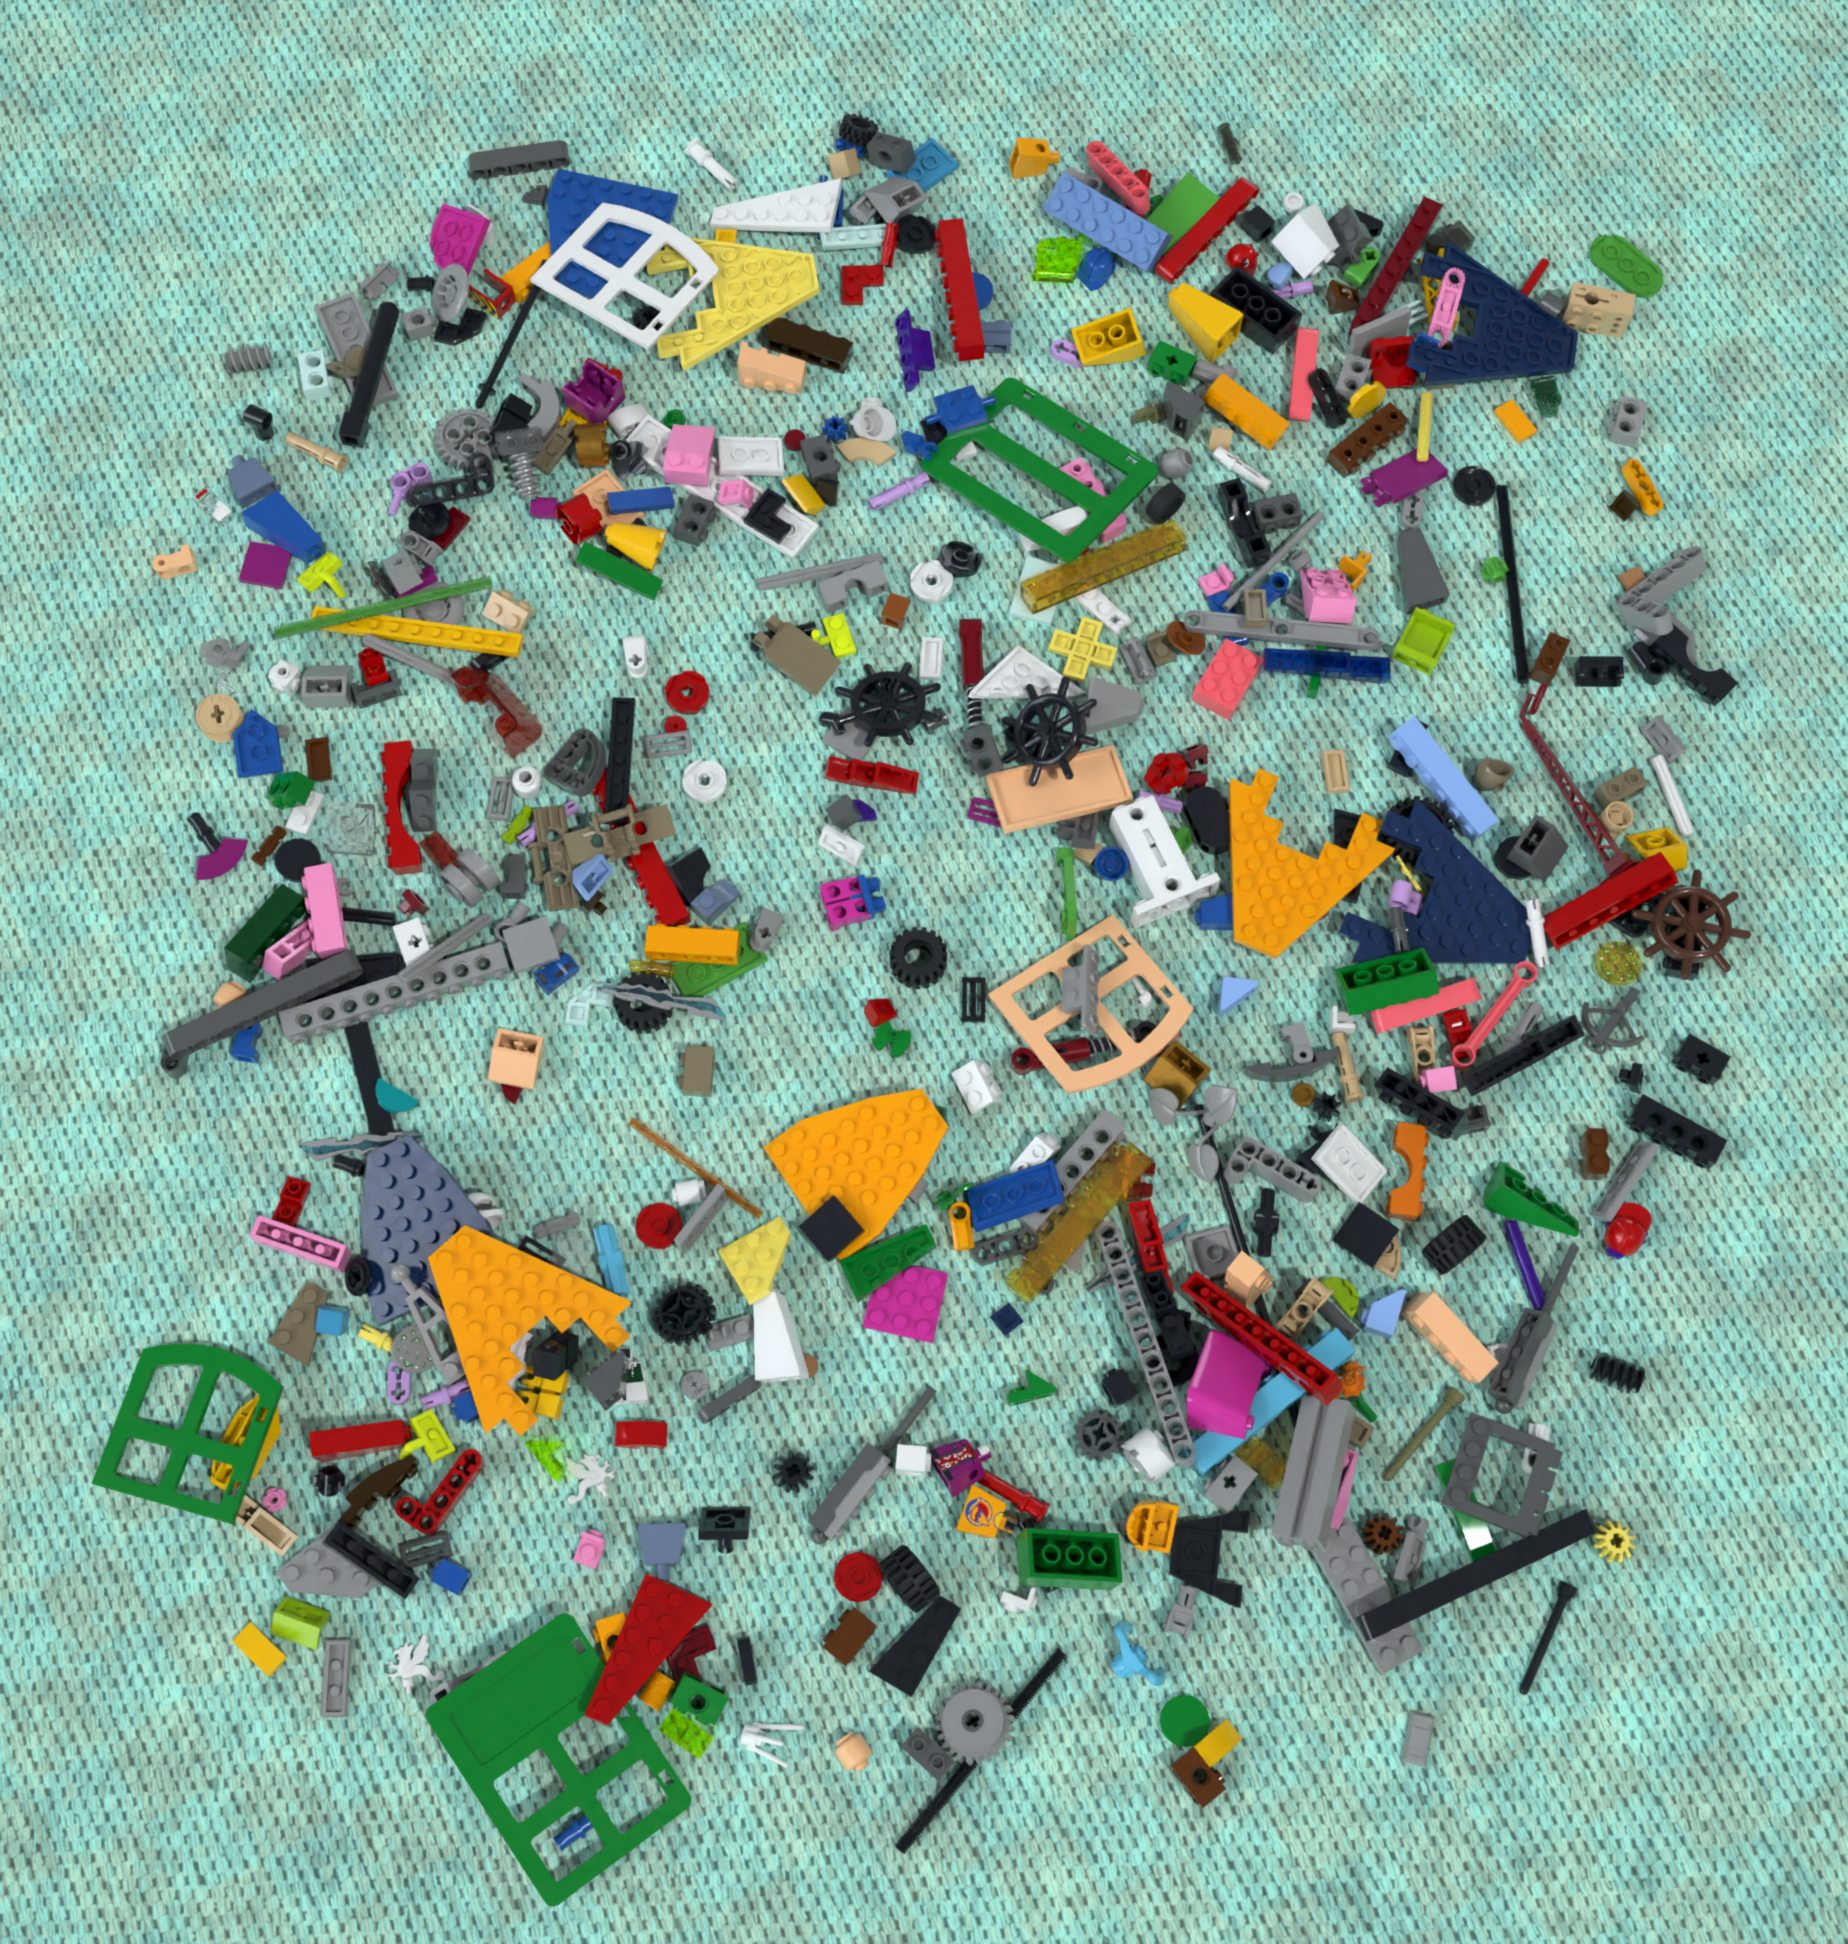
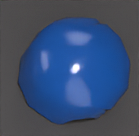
M1108 847L1102 849L1095 857L1094 867L1102 879L1115 881L1126 875L1129 869V860L1126 853L1119 848Z

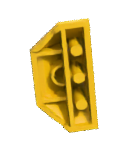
M259 1394L237 1410L220 1442L237 1447L243 1444L260 1399ZM278 1405L251 1479L257 1477L281 1433ZM262 1409L258 1422H264L268 1409ZM212 1460L210 1482L226 1491L234 1468L232 1465ZM236 1482L233 1489L239 1487L241 1483Z

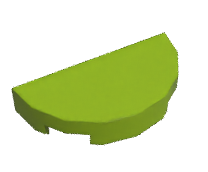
M1328 1277L1322 1280L1321 1283L1329 1289H1334L1330 1296L1351 1320L1357 1313L1359 1306V1294L1354 1285L1348 1280Z

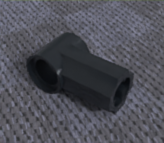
M248 405L244 411L243 420L252 426L257 439L263 442L272 439L275 434L271 424L272 413L256 405Z
M1644 641L1633 644L1626 654L1642 672L1643 679L1647 684H1659L1666 672V663L1662 659L1656 658Z

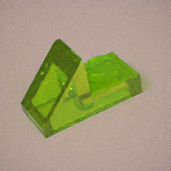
M528 1440L525 1443L557 1483L565 1478L562 1473L565 1470L563 1465L557 1458L553 1461L551 1460L555 1454L565 1447L563 1442Z

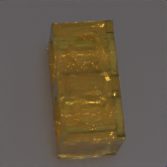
M1258 1437L1238 1458L1257 1472V1477L1272 1492H1275L1283 1483L1287 1465Z

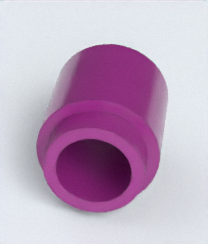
M555 497L531 499V517H536L537 519H556L555 508L560 506L562 502H559L558 498Z

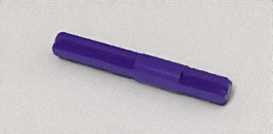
M1516 1220L1508 1221L1504 1224V1228L1534 1310L1541 1311L1546 1299L1520 1227Z

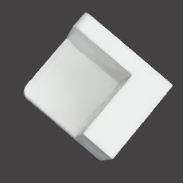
M1332 1006L1329 1012V1035L1344 1032L1346 1036H1352L1356 1029V1024H1353V1015L1349 1016L1347 1011H1338V1006Z

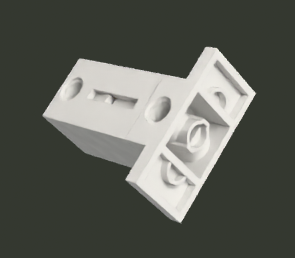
M1153 795L1147 798L1142 796L1128 806L1120 805L1113 810L1109 830L1118 848L1126 853L1129 860V870L1144 898L1137 902L1133 908L1130 922L1134 929L1216 895L1221 881L1217 872L1211 875L1209 873L1203 874L1197 878V881L1195 880Z

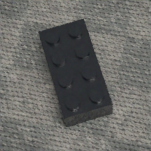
M1236 266L1210 292L1211 297L1244 314L1240 331L1272 355L1300 325L1302 313L1239 266Z

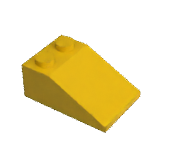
M1131 307L1071 329L1083 366L1128 362L1147 355Z

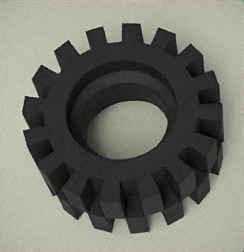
M844 115L839 130L841 139H845L847 143L851 142L853 146L856 144L858 147L863 146L867 148L869 141L878 132V125L874 124L873 120L869 121L868 117L863 118V115Z

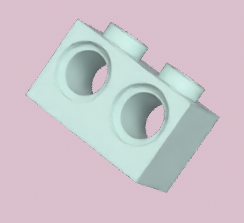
M323 350L298 354L302 387L307 401L333 397L332 389L335 388L333 376H329L330 369L326 367L327 363H331L330 357L326 358Z

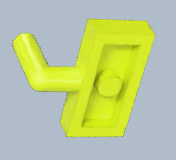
M329 551L296 579L310 593L326 581L340 599L346 596L344 589L336 578L332 576L343 563Z
M843 613L822 619L827 636L820 637L819 630H813L811 633L812 639L819 645L830 644L837 659L856 654V648Z
M432 1409L410 1419L409 1424L417 1438L405 1444L399 1454V1459L409 1458L412 1451L423 1446L433 1464L453 1454L456 1450Z

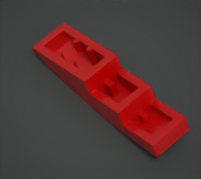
M830 755L827 759L824 779L865 788L915 794L919 772L879 761L873 764L855 758L849 761Z
M1151 1199L1129 1203L1127 1205L1142 1274L1145 1275L1162 1269L1173 1295L1174 1290L1168 1274L1169 1266L1162 1246L1164 1241Z

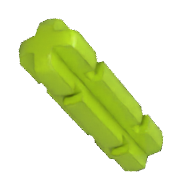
M525 805L520 811L522 813L518 814L509 825V830L503 833L501 838L506 844L512 845L516 840L515 836H519L529 823L528 819H532L534 816L532 807Z

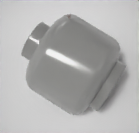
M1176 448L1162 456L1160 469L1169 478L1177 479L1190 473L1193 466V458L1189 451Z

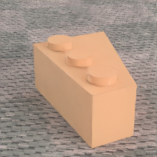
M741 342L737 362L740 385L749 389L755 387L764 388L770 392L776 390L785 391L788 394L803 392L806 377V361L782 353L779 356L767 353L766 348L761 347L760 350L748 347L747 342Z
M1241 1251L1227 1268L1225 1281L1228 1285L1225 1284L1223 1289L1228 1295L1249 1309L1261 1293L1265 1294L1273 1285L1271 1280L1274 1277L1264 1267Z

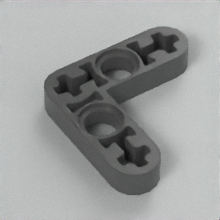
M1029 1228L980 1243L974 1248L973 1259L981 1266L1021 1254L1034 1291L1042 1296L1052 1292L1054 1279L1037 1232L1035 1233ZM1025 1234H1028L1029 1237H1034L1032 1245L1028 1246L1027 1242L1019 1244L1021 1249L1016 1250L1017 1246L1013 1239L1014 1237H1017V1242L1024 1240ZM1003 1241L1010 1242L1013 1248L1012 1251L1002 1253L999 1249L1000 1243ZM995 1244V1251L998 1257H994V1252L988 1254L986 1260H983L982 1257H977L980 1249L988 1252L992 1250L991 1245ZM1033 1256H1038L1042 1259L1043 1264L1039 1268H1033L1029 1264V1259ZM1046 1269L1047 1273H1042L1044 1281L1050 1282L1047 1285V1290L1037 1286L1040 1283L1039 1275L1034 1277L1032 1273H1040Z

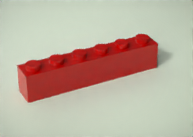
M1660 851L1596 888L1587 891L1580 897L1567 902L1553 912L1544 916L1545 922L1543 923L1544 933L1555 950H1558L1679 883L1675 871Z

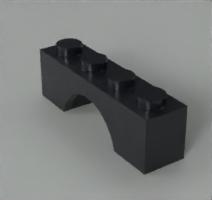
M1240 477L1220 483L1217 498L1247 568L1250 569L1265 564L1269 560L1271 548L1264 532H1259L1253 523L1248 506V495Z
M1673 624V630L1666 635H1660L1649 648L1656 658L1662 659L1668 665L1671 672L1682 677L1689 688L1695 689L1705 703L1716 706L1738 682L1723 668L1715 671H1704L1694 666L1689 660L1686 651L1689 637Z

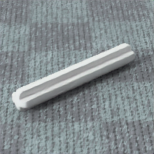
M1663 755L1655 756L1651 763L1681 836L1689 837L1693 835L1694 828Z

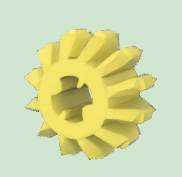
M1611 1521L1605 1522V1527L1602 1525L1597 1527L1600 1534H1594L1593 1538L1599 1541V1543L1594 1544L1593 1548L1602 1549L1598 1557L1602 1558L1607 1555L1608 1563L1613 1562L1614 1559L1617 1563H1621L1624 1558L1628 1559L1632 1556L1629 1550H1635L1636 1546L1630 1543V1541L1634 1540L1636 1536H1628L1629 1526L1622 1529L1620 1521L1615 1522L1614 1525ZM1617 1538L1619 1544L1612 1545L1610 1540Z

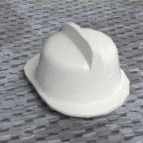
M873 405L861 407L855 413L853 420L849 422L850 425H853L854 431L858 436L870 440L888 441L896 430V420L893 414L886 408Z

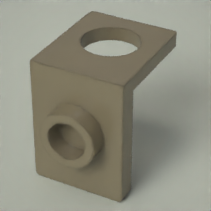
M363 348L348 350L345 363L342 361L327 363L326 367L343 378L359 376L365 350Z

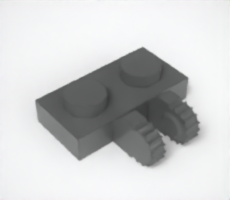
M1100 811L1058 821L1060 828L1056 831L1057 837L1065 840L1072 839L1073 848L1095 849Z

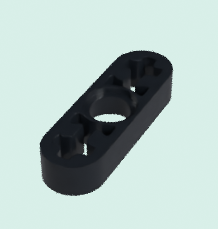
M1318 368L1308 375V382L1326 423L1330 428L1337 429L1346 423L1347 416L1328 373L1324 369ZM1325 394L1329 397L1330 403L1326 401Z

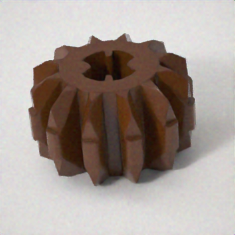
M1376 1513L1373 1515L1374 1521L1369 1518L1365 1521L1370 1528H1362L1363 1533L1369 1534V1536L1363 1538V1542H1372L1368 1548L1370 1551L1377 1546L1378 1555H1382L1384 1549L1390 1555L1393 1553L1392 1547L1397 1550L1401 1547L1396 1540H1404L1403 1535L1397 1534V1532L1403 1530V1526L1395 1527L1394 1524L1398 1519L1394 1517L1389 1521L1388 1513H1384L1382 1519ZM1381 1528H1383V1531L1387 1530L1388 1532L1385 1540H1383L1384 1537L1380 1538L1378 1535Z

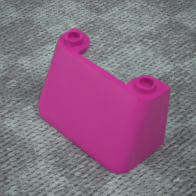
M1211 1329L1188 1389L1187 1427L1245 1439L1248 1430H1252L1254 1426L1255 1416L1251 1415V1406L1259 1383L1271 1375L1272 1365L1240 1341L1222 1331Z

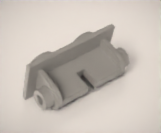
M391 260L386 264L382 262L375 269L374 272L376 274L372 278L368 276L361 282L359 294L361 295L365 292V297L368 301L376 300L385 291L380 285L381 283L388 288L398 279L400 273L396 268H390Z
M1134 637L1128 638L1126 640L1127 644L1119 647L1136 683L1139 685L1158 677L1140 640L1134 639Z

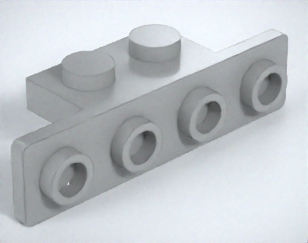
M1087 944L1083 946V965L1063 969L1061 1010L1065 1014L1081 1011L1082 1028L1091 1035H1095L1099 1022L1097 1005L1099 1004L1098 984L1100 979L1098 964L1100 963V956L1097 951Z

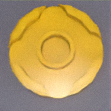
M1374 381L1373 385L1368 383L1355 392L1349 401L1351 405L1347 406L1348 413L1353 418H1361L1374 411L1381 404L1386 395V389L1382 383Z

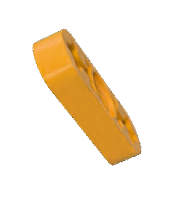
M1629 459L1621 468L1622 474L1640 503L1642 510L1649 516H1655L1663 509V501L1642 464L1636 459Z

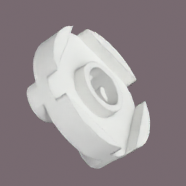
M930 560L931 562L925 564L922 562L913 569L910 582L911 590L919 600L935 605L941 603L942 600L950 595L954 586L953 575L945 570L938 560ZM936 578L935 585H928V579Z
M696 760L688 765L683 774V788L686 795L691 800L703 805L721 798L727 788L726 773L723 767L713 760ZM702 777L704 779L710 778L709 784L700 785V779Z

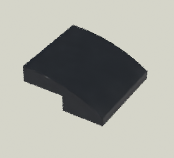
M1359 1202L1332 1241L1373 1268L1400 1229Z

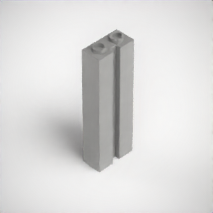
M1302 1395L1271 1534L1281 1546L1293 1547V1545H1298L1311 1551H1316L1317 1548L1326 1549L1356 1412L1349 1400L1333 1399L1326 1406L1313 1396Z

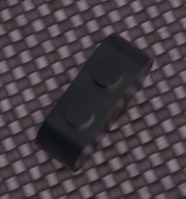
M1208 786L1198 787L1190 792L1186 799L1184 813L1200 849L1207 854L1219 855L1230 849L1229 806L1227 800L1221 797L1218 790Z

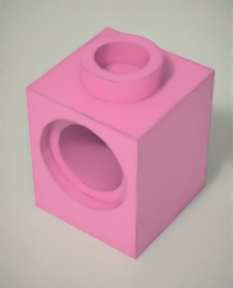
M1454 1066L1421 1070L1422 1075L1419 1076V1084L1431 1093L1457 1089Z

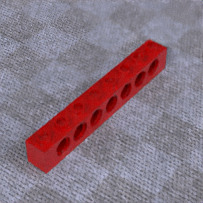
M1195 1271L1180 1287L1188 1303L1324 1405L1328 1406L1343 1390L1336 1373L1199 1272Z

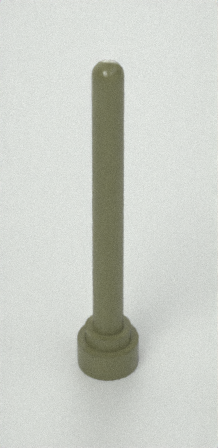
M1452 1386L1444 1393V1402L1384 1472L1383 1479L1385 1481L1392 1480L1448 1411L1462 1404L1465 1397L1461 1392Z

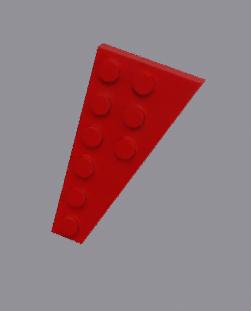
M645 1574L583 1716L607 1726L713 1604Z

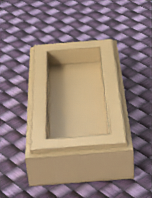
M1344 749L1322 751L1321 756L1327 794L1350 792Z

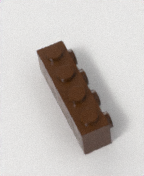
M1389 402L1330 450L1326 462L1343 478L1349 474L1354 475L1360 469L1363 462H1370L1375 457V452L1379 449H1386L1391 443L1392 438L1395 436L1399 438L1405 432L1408 418Z

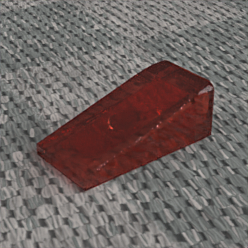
M437 830L419 842V845L440 871L449 864L457 868L460 867L456 860L458 854Z

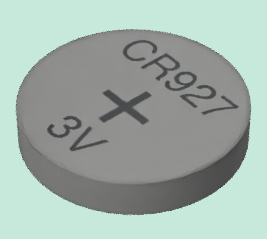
M693 1371L684 1376L681 1382V1389L687 1398L697 1400L706 1395L709 1389V1382L703 1373Z

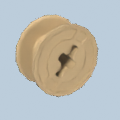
M213 694L206 697L198 705L196 721L204 735L210 740L228 742L233 739V733L243 723L244 715L232 697L224 694ZM220 713L222 714V715H221V721H222L221 723L218 722V721H220V718H219V714H220Z

